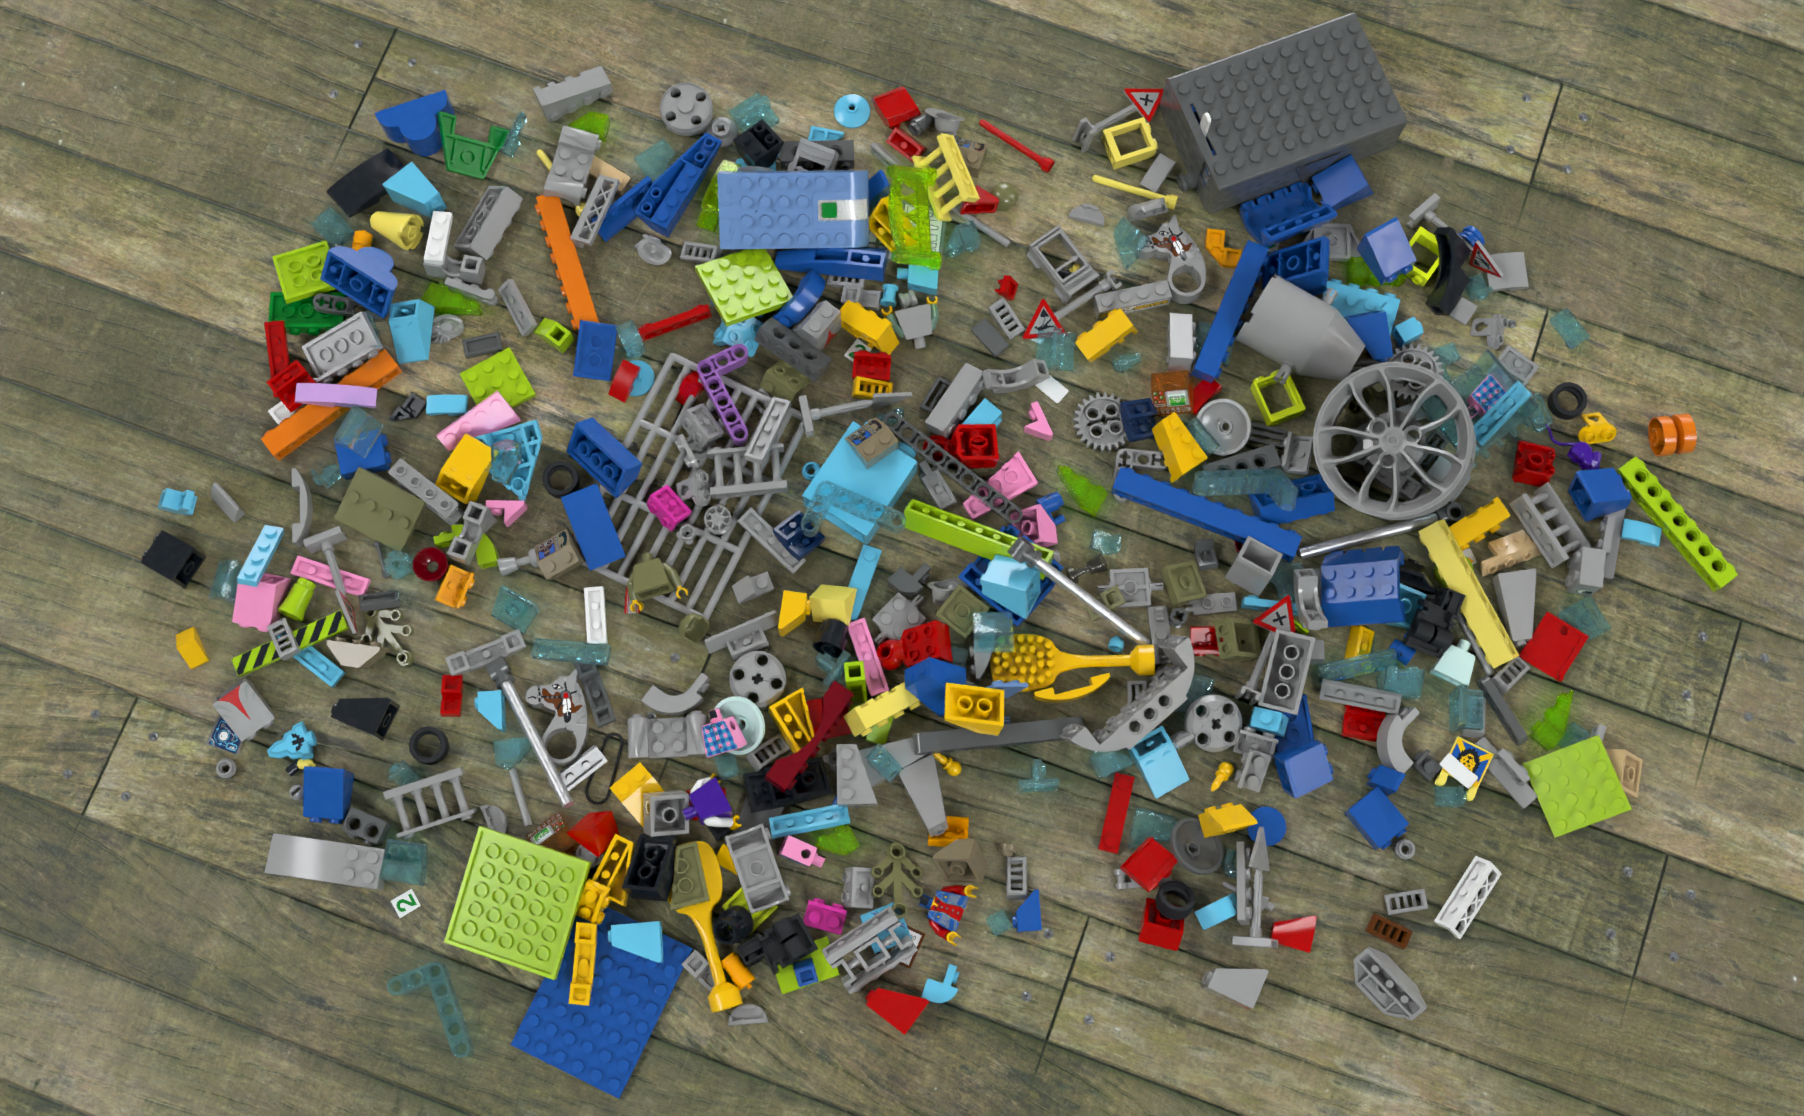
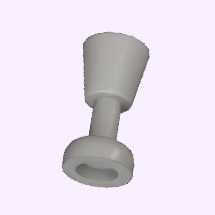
M535 548L529 550V556L516 559V557L498 558V566L502 577L518 570L519 566L529 563L533 567H539Z

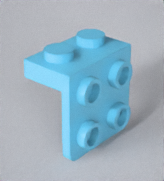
M753 317L726 327L721 318V325L714 333L715 339L713 344L717 346L729 345L730 347L736 344H743L748 349V357H753L759 345L755 341V337L759 327L764 323Z

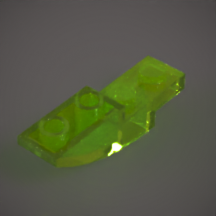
M727 160L722 161L701 203L702 211L696 224L698 228L715 233L719 222L718 172H738V168L741 165Z

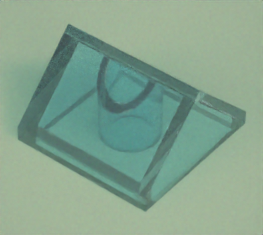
M502 585L491 616L515 630L519 629L520 633L525 634L540 609L532 601Z
M1591 595L1558 613L1561 620L1589 636L1585 643L1612 629Z

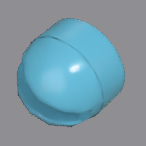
M1119 636L1112 637L1109 641L1108 649L1114 652H1122L1124 640Z

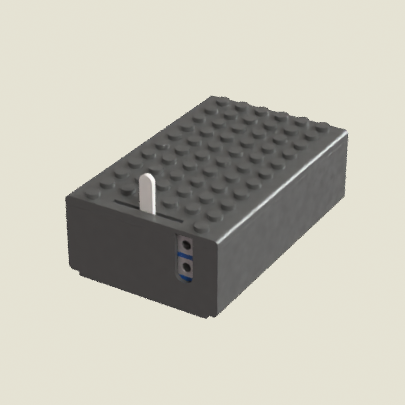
M1355 12L1167 78L1159 105L1164 121L1187 171L1192 170L1196 176L1198 187L1195 189L1209 215L1302 181L1297 168L1342 153L1330 165L1332 166L1350 154L1355 161L1391 149L1407 124L1403 110Z

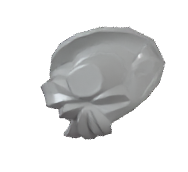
M643 234L644 239L635 244L639 256L649 264L662 265L672 255L671 249L662 244L661 240L653 235Z
M451 314L434 317L431 334L433 339L431 343H448L450 339L459 336L464 330L463 320Z

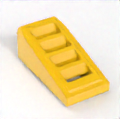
M857 376L853 381L852 397L872 400L875 386H878L877 393H882L883 387H886L885 393H892L893 383ZM867 386H870V393L867 392Z

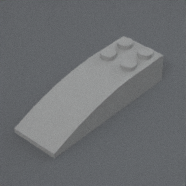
M273 833L264 873L383 891L391 852L380 848Z

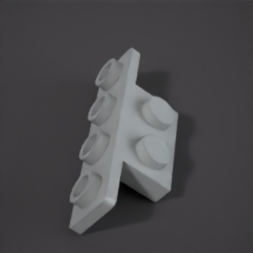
M1626 509L1603 516V521L1599 525L1600 539L1597 540L1595 548L1606 550L1604 578L1606 579L1614 578Z
M774 610L765 613L762 616L705 639L704 642L708 652L711 654L728 647L733 660L749 652L769 646L763 631L779 624L777 612Z
M1482 737L1475 743V745L1494 754L1487 770L1521 808H1526L1537 798V794L1526 783L1531 779L1528 776V771L1516 763L1510 751L1504 748L1497 751L1486 737Z

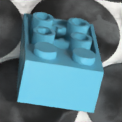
M420 299L393 303L390 306L389 325L399 364L429 360L435 307Z
M1163 726L1151 731L1134 747L1127 750L1155 799L1190 780Z

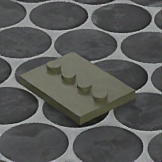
M358 467L334 518L403 553L427 503L407 490L362 467Z

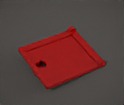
M1547 611L1533 632L1532 639L1527 641L1522 651L1519 652V657L1561 682L1589 636Z

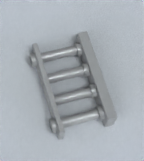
M774 441L769 451L772 458V481L764 482L761 476V464L753 462L754 481L751 484L743 482L741 456L745 455L748 447L728 449L714 447L711 450H707L708 458L714 459L716 485L710 487L712 500L788 492L787 480H783L780 473L779 453L785 452L783 443ZM733 457L735 483L726 486L723 480L722 458Z
M1549 482L1534 491L1536 496L1529 498L1527 493L1509 504L1551 568L1569 559L1567 553L1570 551L1575 553L1581 547H1591ZM1541 503L1546 512L1540 514L1535 505ZM1550 518L1557 527L1552 531L1545 522ZM1561 534L1568 543L1563 547L1556 538Z
M463 766L383 792L385 800L391 798L395 802L403 831L396 834L397 838L403 836L404 839L416 836L415 832L460 817L462 821L473 817L472 814L477 812V809H468L460 783V776L465 774ZM448 779L453 785L461 810L460 813L451 816L449 815L440 787L442 786L441 782ZM427 786L433 789L442 819L430 822L421 794L423 792L422 788ZM408 792L414 795L423 824L414 828L410 826L402 800L404 798L403 794Z

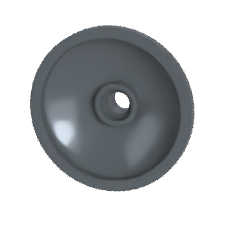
M1184 818L1172 828L1170 833L1171 849L1177 861L1186 870L1198 875H1207L1214 872L1221 865L1223 859L1221 840L1218 835L1204 838L1199 819Z

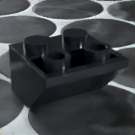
M763 119L733 139L737 152L750 166L765 168L773 165L784 144V141Z

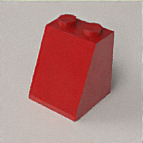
M877 988L876 991L872 989L865 998L868 1001L865 1004L903 1035L907 1033L929 1003L924 998Z

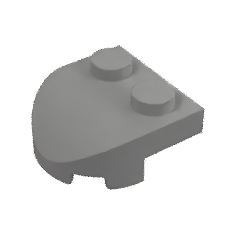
M1163 197L1130 206L1126 216L1128 222L1166 213L1168 208Z

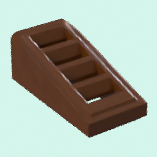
M1374 913L1365 932L1400 950L1406 948L1413 931ZM1377 921H1380L1381 923L1376 932L1374 931V927ZM1387 925L1388 928L1385 934H1381L1384 929V926ZM1395 929L1393 938H1389L1392 930ZM1400 933H1403L1401 941L1398 942L1397 940Z

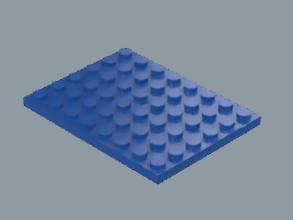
M607 907L603 910L605 917L600 925L597 924L596 961L589 1006L569 1004L576 945L574 943L576 922L591 923L576 915L557 979L552 980L544 977L510 1045L620 1099L684 969L681 964L691 955L693 948L662 934L664 963H657L612 946V942H608V930H611V925L639 922Z

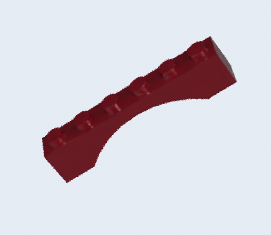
M834 681L822 698L821 722L814 737L798 752L788 757L777 759L766 774L765 780L783 793L786 789L791 790L797 782L794 778L798 773L803 774L808 767L807 760L810 756L814 758L820 750L817 746L821 741L826 742L831 735L830 728L833 725L837 726L843 718L840 714L844 709L848 711L854 703L851 700L854 694Z

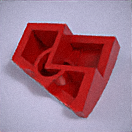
M1313 915L1273 922L1269 938L1278 940L1279 946L1310 953L1317 916Z

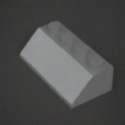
M488 186L453 247L469 256L481 257L483 260L489 259L494 253L493 249L496 244L501 241L503 232L511 224L513 215L520 209V203L523 198L508 186Z
M1276 628L1261 690L1262 694L1259 698V706L1295 715L1298 714L1316 638Z

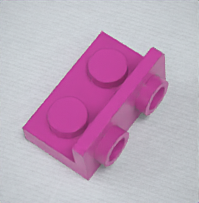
M668 485L651 494L646 504L649 511L655 514L661 524L668 528L670 532L675 529L678 523L689 517L692 513L688 506Z
M814 898L813 901L808 900L803 920L805 926L841 935L847 915L844 906L835 903L832 906L825 905L824 900Z

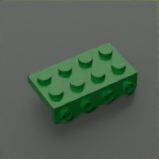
M270 292L268 322L284 320L286 333L298 336L300 333H308L309 335L317 336L344 322L345 316L316 311L313 307V298L315 296L287 304L283 292ZM325 292V293H322V294H329V295L347 297V296H346L345 294H343L342 292ZM320 299V302H317L319 303L320 307H323V304H326L324 303L323 299ZM330 300V309H332V302H333V301H331V300ZM338 302L335 307L338 310H344L346 304Z

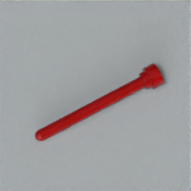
M984 119L979 121L981 127L1037 162L1045 173H1049L1054 166L1055 161L1050 157H1041Z

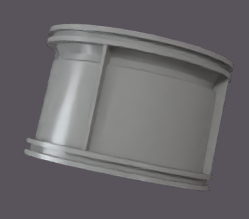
M1385 362L1370 365L1352 373L1330 392L1322 404L1315 422L1313 449L1316 464L1323 480L1330 490L1344 503L1360 512L1378 518L1410 520L1428 515L1440 509L1462 489L1474 464L1476 435L1464 401L1449 382L1422 366L1404 362ZM1393 380L1409 381L1426 387L1408 414L1396 411L1394 394L1391 387V381ZM1381 383L1387 394L1388 412L1377 416L1366 404L1362 391ZM1432 395H1437L1448 407L1446 413L1434 422L1421 426L1414 418L1426 399ZM1354 397L1371 420L1365 431L1335 426L1340 414ZM1452 418L1454 419L1458 438L1456 454L1426 445L1425 433ZM1383 423L1385 426L1384 430L1381 433H1376L1374 431L1375 424ZM1412 430H1416L1419 433V437L1415 441L1408 439V433ZM1337 434H1349L1363 438L1364 450L1348 456H1334L1332 453V437ZM1424 453L1436 454L1451 463V468L1443 480L1439 481L1430 477L1418 464ZM1387 455L1394 457V462L1390 466H1386L1383 463V459ZM1367 457L1374 466L1363 482L1360 492H1357L1344 480L1336 465ZM1412 468L1433 488V490L1419 498L1398 502L1400 472ZM1380 470L1392 472L1393 490L1387 502L1370 499L1368 494L1370 485Z

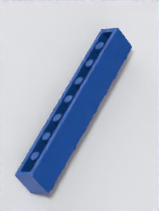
M1250 240L1247 241L1191 372L1192 376L1212 383L1214 378H1219L1222 371L1220 364L1221 362L1225 363L1229 352L1226 350L1228 345H1233L1236 338L1233 333L1235 329L1239 330L1243 321L1240 319L1241 314H1245L1249 307V304L1246 302L1248 298H1252L1256 288L1253 286L1255 281L1259 282L1263 272L1260 269L1261 266L1265 267L1269 256L1266 255L1269 248Z

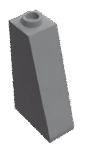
M1536 568L1499 573L1492 578L1502 623L1515 647L1526 645V642L1532 639Z
M913 738L859 750L872 788L898 774L897 771L929 756V754H914Z
M933 754L897 771L930 837L941 835L948 829L937 765Z

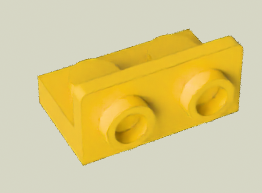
M588 879L576 915L591 923L600 925L605 917L603 910L607 908L611 897H609L611 888Z

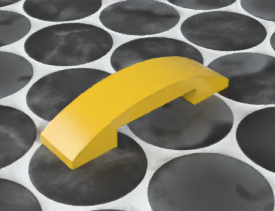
M1110 673L1091 677L1089 679L1090 686L1056 695L1052 687L1034 692L1033 698L1049 703L1075 701L1101 688L1109 680Z
M576 922L574 942L576 945L569 1004L589 1006L596 961L597 924Z

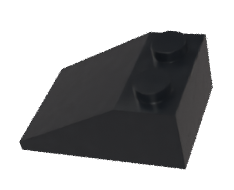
M640 833L622 885V889L631 898L667 902L673 884L676 837H650L647 834Z

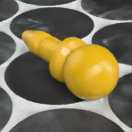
M941 753L933 754L934 758L943 764L942 768L946 769L950 776H958L961 773L962 767L959 762L952 761L951 757L947 759Z
M1222 762L1215 773L1216 778L1211 785L1212 792L1218 789L1221 783L1227 781L1233 774L1234 767L1230 762Z

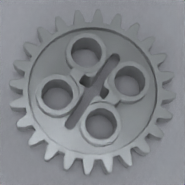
M1410 344L1409 349L1403 345L1402 351L1395 348L1396 354H1393V357H1389V361H1385L1404 362L1405 360L1413 361L1411 364L1416 365L1418 360H1421L1418 366L1429 368L1440 376L1444 374V369H1441L1443 363L1438 362L1439 356L1434 357V351L1428 353L1427 346L1421 350L1420 344L1417 348H1413V345ZM1391 381L1393 394H1397V400L1404 397L1405 403L1408 398L1414 403L1415 398H1418L1426 389L1423 386L1413 387V382H1408L1407 386L1404 387L1407 381Z
M1097 392L1095 398L1089 395V401L1083 399V405L1078 404L1077 409L1079 411L1074 412L1076 418H1073V423H1076L1073 430H1079L1076 433V437L1082 436L1080 443L1086 441V448L1092 445L1093 451L1098 447L1101 453L1104 448L1110 452L1112 446L1115 450H1118V443L1124 446V440L1128 441L1121 418V397L1115 400L1113 393L1110 397H1107L1106 392H1104L1103 397H1100V394ZM1112 409L1115 411V414L1109 415L1106 410ZM1093 412L1097 417L1090 418L1088 413ZM1110 427H1117L1119 429V432H1112L1110 430ZM1098 430L1101 435L1095 436L1091 431Z

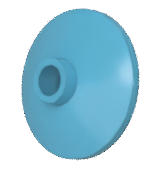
M849 94L837 101L834 107V116L840 125L846 128H858L869 119L870 107L863 97Z

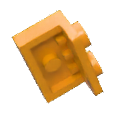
M449 565L434 600L453 609H459L460 606L463 607L467 600L466 592L472 588L475 582L473 578L475 573Z
M946 816L948 829L938 836L930 837L928 833V846L946 847L956 839L968 838L969 818Z

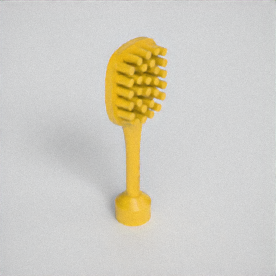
M1011 634L995 640L990 658L993 681L1003 680V683L1019 680L1020 683H1028V687L1020 692H1032L1047 688L1054 683L1060 673L1077 668L1130 666L1138 676L1155 675L1154 644L1137 645L1130 652V655H1075L1059 651L1053 641L1043 636Z
M694 841L698 844L710 901L675 911L689 916L701 936L715 985L707 998L711 1012L716 1013L739 1006L743 1002L739 988L726 982L713 934L712 910L721 900L723 892V880L719 862L709 844L702 841ZM672 887L668 897L670 904L672 901Z

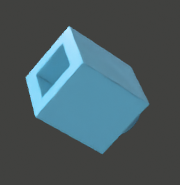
M1415 317L1396 325L1391 332L1400 348L1419 339L1424 333L1422 324Z

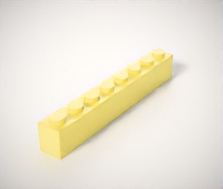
M1444 519L1439 520L1418 531L1421 543L1427 547L1429 557L1432 562L1436 563L1438 574L1447 583V588L1466 595L1459 612L1464 614L1467 620V627L1473 631L1476 636L1477 645L1486 654L1485 659L1487 663L1492 665L1494 669L1518 657L1519 654L1446 521Z

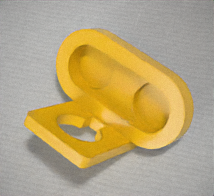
M1599 412L1581 415V418L1588 426L1583 427L1579 431L1578 439L1580 441L1595 444L1608 442L1615 438L1616 428L1608 423ZM1589 418H1598V421L1595 422L1594 420H1590Z

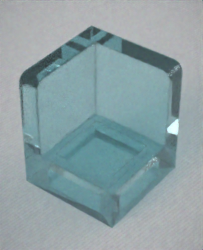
M1571 722L1564 728L1556 741V745L1565 748L1586 740L1590 732L1575 722Z
M728 753L722 756H714L721 780L741 775L735 754Z

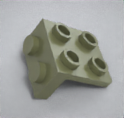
M780 359L765 372L760 387H763L773 397L791 401L792 406L799 391L812 380Z

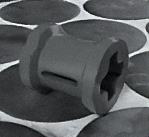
M1179 607L1173 609L1168 618L1169 625L1174 628L1182 627L1187 620V612ZM1175 615H1176L1177 617H1180V616H1181V620H1180V621H1179L1178 619L1175 620V619H1174Z

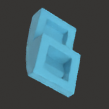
M467 395L427 396L426 414L429 416L442 414L457 416L467 413Z
M1624 518L1620 539L1638 541L1641 545L1659 547L1662 528Z

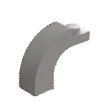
M1032 359L1019 367L1008 370L986 369L982 371L986 389L993 390V393H1008L1022 390L1050 378L1046 361Z
M1313 568L1294 570V596L1302 627L1314 631L1328 628V620L1320 608L1318 599V575Z
M701 673L685 693L676 696L667 695L653 685L641 701L648 708L659 714L667 716L683 715L693 711L704 701L699 694L704 693L710 685L708 682L710 680L705 674Z
M1403 707L1399 710L1398 714L1387 715L1383 719L1377 734V752L1382 765L1405 773L1413 764V761L1403 749L1402 735L1405 728L1419 714L1415 707Z

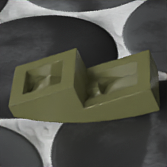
M1118 585L1100 593V596L1095 598L1111 611L1126 603ZM1086 606L1093 621L1101 618Z

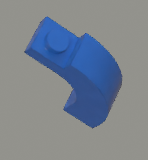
M812 269L800 280L799 287L792 298L772 317L787 328L791 327L794 323L797 324L818 301L825 288L826 281Z

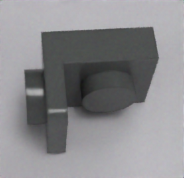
M1428 749L1424 752L1419 751L1412 758L1414 762L1411 765L1427 782L1442 769V766L1429 755L1430 751Z

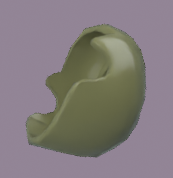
M1008 182L998 183L990 193L999 199L996 209L998 211L1006 212L1015 206L1018 201L1019 194L1016 187Z
M698 613L686 615L679 625L680 635L691 643L700 641L709 630L708 620Z

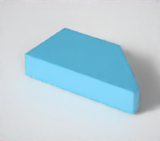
M811 126L808 140H840L844 137V132Z

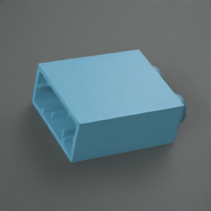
M853 421L802 497L805 507L868 545L917 473V461L914 459L916 452L905 443L898 441V448L867 469L845 440L847 436L862 427Z

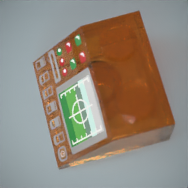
M1189 370L1151 374V393L1158 413L1156 416L1171 415L1174 412L1176 414L1194 413L1193 376Z
M557 812L526 835L529 842L566 854L580 845L567 835L571 828L560 812Z

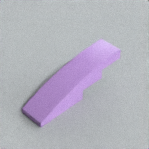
M297 383L295 402L333 408L334 406L349 408L358 406L375 409L377 388L339 384Z

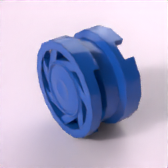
M1466 226L1462 233H1458L1473 248L1478 240L1482 245L1485 244L1483 235L1473 226Z

